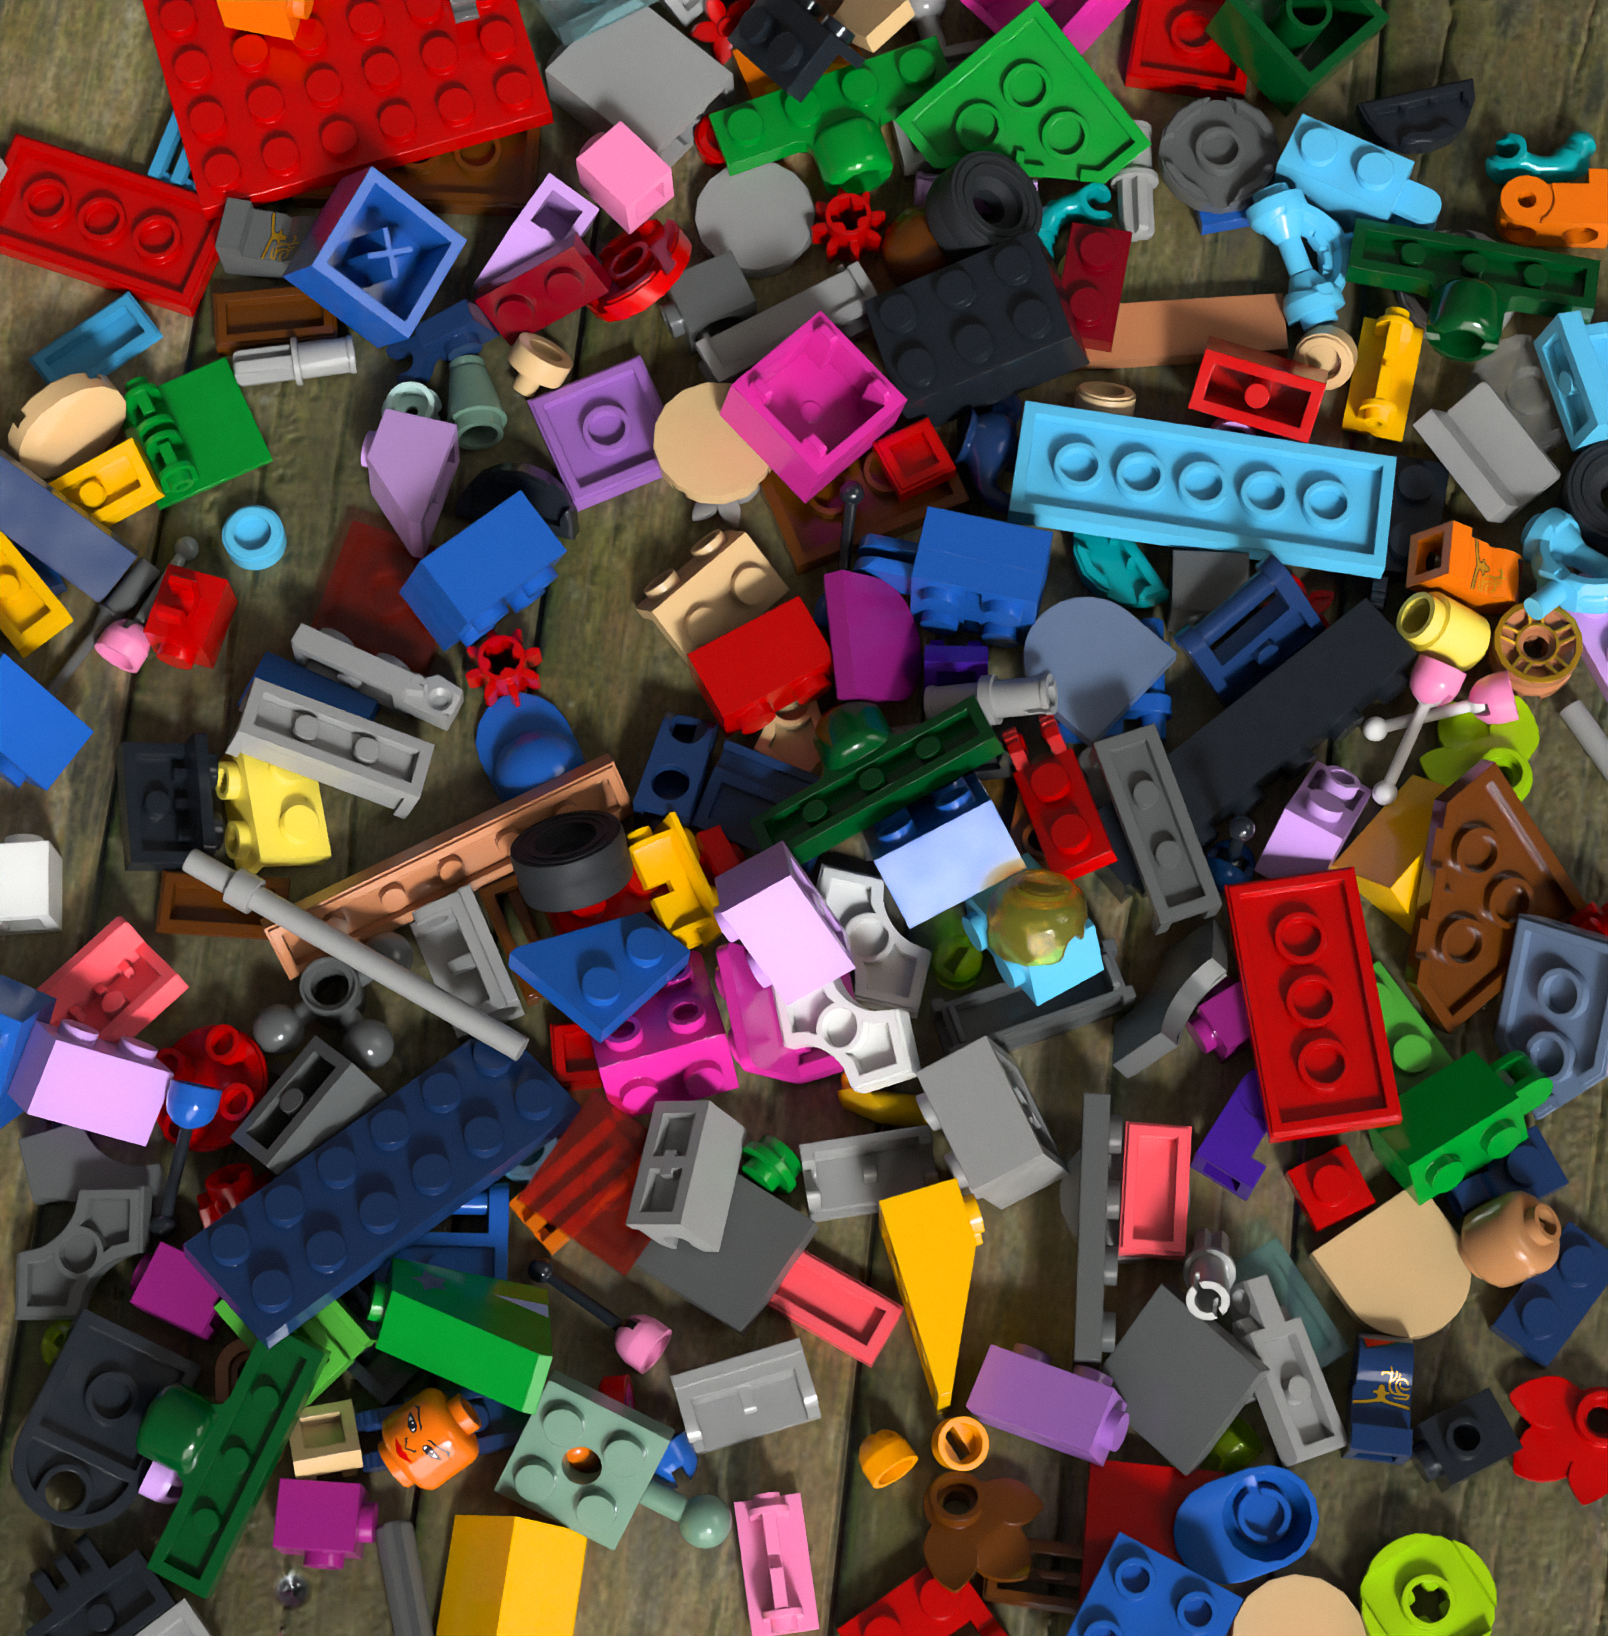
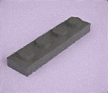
M1084 1093L1082 1103L1072 1369H1075L1076 1365H1083L1099 1370L1102 1352L1114 1353L1116 1312L1103 1311L1104 1285H1117L1118 1245H1105L1106 1219L1119 1220L1120 1180L1108 1179L1109 1154H1121L1123 1115L1110 1114L1111 1094Z

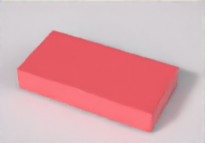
M1126 1121L1124 1126L1118 1256L1184 1260L1192 1126Z
M806 1250L802 1252L765 1306L872 1368L904 1312L902 1305Z

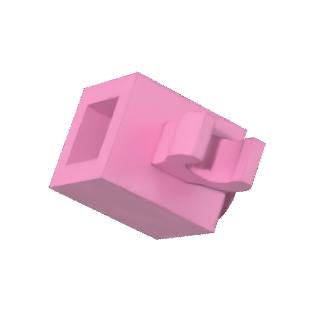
M622 121L618 122L606 134L599 132L592 136L582 147L579 157L576 158L580 187L629 234L633 233L674 197L671 167Z

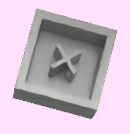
M984 1036L915 1072L924 1092L916 1096L917 1103L933 1131L941 1129L948 1140L952 1151L944 1154V1158L953 1178H957L961 1190L969 1188L977 1200L984 1198L1002 1210L1071 1174L1015 1059L989 1037Z

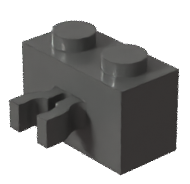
M315 1035L289 1067H286L279 1060L272 1066L270 1071L279 1079L230 1138L278 1177L390 1096L351 1061Z

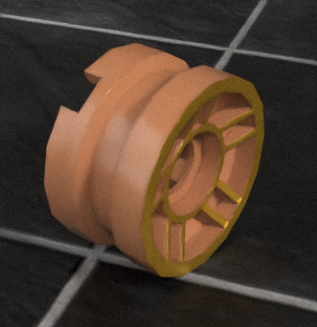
M1524 602L1513 606L1500 618L1487 650V665H1490L1493 674L1507 670L1514 696H1519L1521 699L1523 696H1539L1540 700L1556 694L1568 682L1583 651L1582 633L1576 620L1565 609L1560 608V606L1556 607L1541 620H1535L1525 611ZM1535 643L1543 646L1540 652L1542 658L1534 659L1529 657L1523 648L1533 647Z

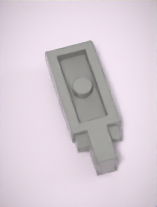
M301 623L291 640L295 664L378 700L381 709L405 720L410 714L448 731L464 702L463 690L439 674L424 678L420 674L414 675V673L410 672L409 667L398 658L386 653H378L374 656L354 647L353 642L348 637L334 629L322 628L318 631Z
M1267 1274L1233 1285L1229 1289V1308L1233 1319V1335L1237 1338L1236 1340L1271 1369L1254 1392L1283 1468L1347 1446L1348 1438L1301 1316L1293 1319L1284 1305L1279 1306Z

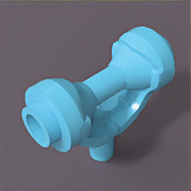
M1283 182L1256 192L1252 196L1254 204L1245 213L1250 227L1256 233L1267 237L1275 246H1278L1290 279L1288 294L1283 299V314L1288 326L1301 325L1304 333H1306L1308 330L1319 325L1335 323L1339 319L1336 311L1345 305L1342 291L1346 284L1345 276L1352 232L1344 233L1337 221L1330 218L1320 209L1307 204L1302 189H1289L1287 183ZM1301 237L1307 238V242L1317 252L1319 272L1313 270Z
M1551 508L1544 513L1534 515L1527 522L1521 535L1523 559L1531 565L1532 573L1537 581V591L1524 601V608L1527 614L1535 620H1541L1558 606L1571 612L1588 614L1608 613V557L1585 544L1581 537L1578 523L1572 515L1562 509ZM1566 567H1574L1591 578L1573 574Z

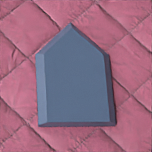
M1522 913L1518 915L1494 1041L1502 1056L1515 1050L1523 1051L1552 1081L1553 1090L1548 1099L1531 1111L1535 1120L1544 1118L1608 1077V936L1543 916Z

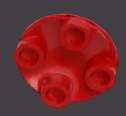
M220 1024L195 1029L179 1039L171 1048H163L157 1052L156 1058L174 1073L173 1079L194 1082L223 1090L219 1108L213 1120L207 1125L192 1131L188 1150L212 1152L235 1143L230 1138L231 1135L268 1092L269 1076L267 1063L258 1044L243 1031L231 1025ZM165 1097L156 1120L165 1138L176 1145L180 1128L171 1120L167 1113Z

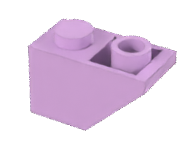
M549 173L516 218L473 284V287L478 289L576 233L582 239L591 227L599 208Z
M1316 761L1285 807L1254 871L1270 879L1330 870L1372 794V789L1361 784L1358 777L1349 770L1339 766H1326Z

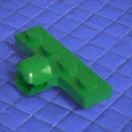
M933 36L869 58L864 61L859 69L849 65L823 74L801 103L783 89L711 113L709 114V119L729 176L796 153L808 152L814 157L824 186L829 193L837 196L838 188L842 187L846 193L861 195L866 191L875 190L885 183L893 169L892 157L881 127L887 122L894 120V118L946 76L950 69L937 36Z

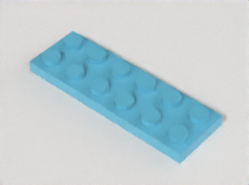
M1025 401L1007 522L1194 551L1249 553V559L1259 561L1271 553L1282 564L1381 579L1386 564L1397 457Z

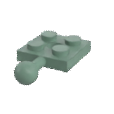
M555 1369L542 1392L536 1415L531 1414L494 1491L615 1551L638 1504L673 1521H677L683 1538L692 1546L701 1549L713 1548L721 1544L728 1537L732 1527L730 1509L721 1498L711 1494H699L689 1499L685 1495L652 1479L673 1437L674 1429ZM575 1447L591 1449L600 1458L602 1468L590 1474L579 1472L569 1463L567 1452Z

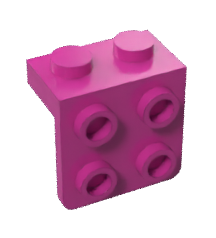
M731 942L718 946L716 949L718 966L715 969L716 985L727 1003L732 1027L728 1032L729 1047L733 1057L743 1070L799 1085L843 1072L844 1068L821 1048L805 1047L794 1050L784 1047L772 987L770 985L767 988H763L755 978L746 959V954L749 951L745 946ZM848 972L840 976L847 992L855 1000L850 973Z
M690 951L688 965L601 1044L590 1035L614 1123L653 1112L655 1101H694L739 1088L724 1025L703 957L697 951Z

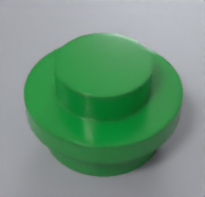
M764 1134L758 1142L750 1140L744 1145L742 1157L746 1163L742 1166V1171L749 1181L770 1194L776 1191L782 1195H788L796 1187L795 1178L802 1172V1165L796 1155L782 1141L770 1134Z

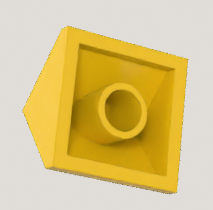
M1414 774L1398 790L1396 800L1381 809L1331 866V869L1354 866L1359 893L1411 936L1434 799L1448 788L1445 785Z
M455 1515L436 1636H574L588 1538L569 1528L517 1516Z

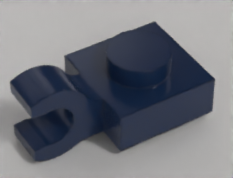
M464 299L419 323L414 329L416 335L407 340L389 345L386 348V353L398 362L405 360L411 355L413 356L411 368L396 377L398 384L412 381L425 385L430 380L434 366L439 359L450 363L455 358L463 355H477L482 350L483 344L500 336V334L479 306Z
M1537 1125L1527 1129L1529 1138L1518 1144L1511 1153L1480 1168L1481 1174L1460 1182L1451 1192L1444 1195L1456 1219L1467 1215L1474 1207L1506 1192L1521 1190L1541 1200L1563 1189L1569 1183Z

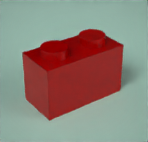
M1209 336L1188 408L1308 443L1326 389L1328 370Z
M800 596L783 603L687 654L691 677L726 738L739 731H742L743 734H751L764 728L776 717L775 712L796 701L798 704L804 705L819 699L830 690L831 682L835 681L832 650Z

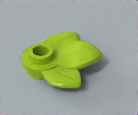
M1515 695L1519 720L1504 724H1487L1477 719L1471 712L1438 720L1437 734L1442 748L1427 752L1419 759L1420 766L1426 777L1430 781L1449 787L1481 759L1496 762L1502 773L1509 778L1510 786L1522 802L1528 795L1533 782V774L1528 760L1535 752L1540 740L1537 723L1528 705L1519 696Z

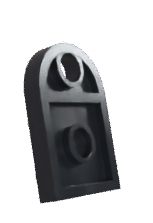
M79 1307L11 1444L9 1455L10 1475L20 1499L37 1516L65 1528H91L102 1525L119 1516L138 1496L141 1484L153 1462L139 1454L135 1443L144 1413L164 1386L182 1382L193 1387L203 1366L85 1308ZM72 1471L78 1476L82 1485L79 1500L68 1509L57 1510L52 1508L45 1496L48 1481L56 1473Z

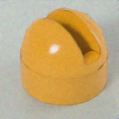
M966 1416L950 1417L936 1427L932 1433L930 1446L934 1458L943 1467L952 1471H969L978 1467L986 1458L989 1449V1438L985 1428L977 1420ZM948 1431L959 1448L967 1455L959 1460L945 1438Z
M882 1429L876 1435L870 1434L863 1439L859 1449L858 1461L873 1488L879 1489L892 1484L909 1472L917 1463L918 1456L907 1440L899 1433Z

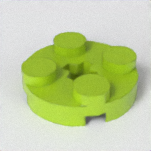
M1415 1533L1391 1542L1373 1557L1357 1588V1600L1366 1636H1490L1495 1620V1607H1497V1590L1487 1566L1467 1545L1453 1539L1450 1541L1441 1536ZM1421 1584L1427 1592L1434 1591L1437 1588L1441 1591L1445 1600L1437 1607L1442 1617L1439 1621L1432 1623L1426 1615L1417 1618L1412 1613L1410 1606L1415 1602V1596L1412 1592L1415 1586Z

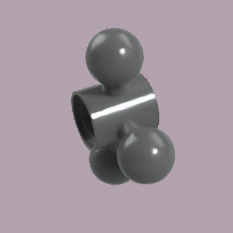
M381 932L372 936L365 945L403 967L411 969L413 964L412 947L400 934ZM323 957L307 966L301 976L299 985L302 1001L293 1007L282 1003L268 1005L257 1014L253 1023V1036L256 1043L262 1050L273 1055H284L294 1051L303 1040L305 1025L314 1019L324 1027L345 1030L342 1040L344 1056L360 1070L371 1071L381 1068L389 1061L394 1051V1039L389 1028L378 1020L364 1019L362 1016L367 1003L366 992L363 987L373 981V979L335 957ZM333 981H342L349 984L348 993L340 1003L331 1006L318 1003V995L326 984Z

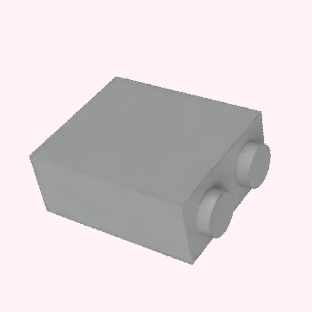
M615 0L612 4L610 2L602 4L591 16L587 28L572 43L566 42L555 50L545 69L550 99L594 135L599 132L606 134L618 122L622 121L669 167H672L695 144L697 124L701 123L700 120L706 114L717 109L729 108L735 103L733 73L641 0Z

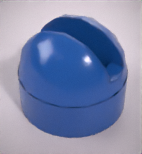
M685 1430L673 1435L652 1477L653 1480L672 1489L678 1488V1485L671 1472L681 1467L684 1474L691 1480L697 1470L698 1456L693 1444L689 1443Z

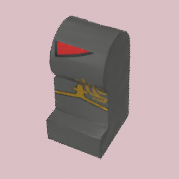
M227 197L215 244L225 273L288 281L282 275L317 218L312 216L290 217L289 214L254 209L251 201Z

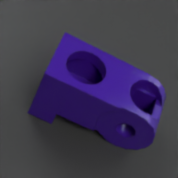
M1255 1068L1250 1070L1241 1080L1196 1152L1190 1166L1245 1201L1248 1200L1267 1167L1252 1158L1267 1134Z

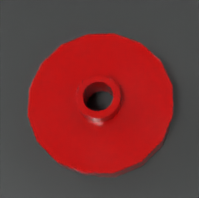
M649 219L631 234L626 230L610 241L599 255L603 261L601 266L612 279L610 290L603 296L586 304V306L597 319L606 322L625 320L647 309L666 294L686 268L692 249V244L687 235L674 220L666 219L664 225L658 219Z

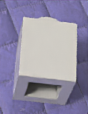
M14 834L5 837L4 843H0V936L62 932V857L50 841H43L41 836Z

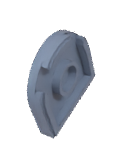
M1076 597L1053 605L1038 617L1035 625L1033 624L1025 641L1023 666L1026 677L1042 676L1048 673L1053 675L1052 680L1055 679L1058 691V708L1054 714L1055 718L1089 748H1092L1093 743L1098 742L1176 661L1177 652L1118 604L1102 598Z

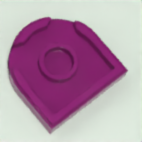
M846 570L824 574L826 607L838 699L846 701L861 700L876 704V706H883L907 699L918 684L922 663L920 638L915 620L907 603L895 588L880 578Z

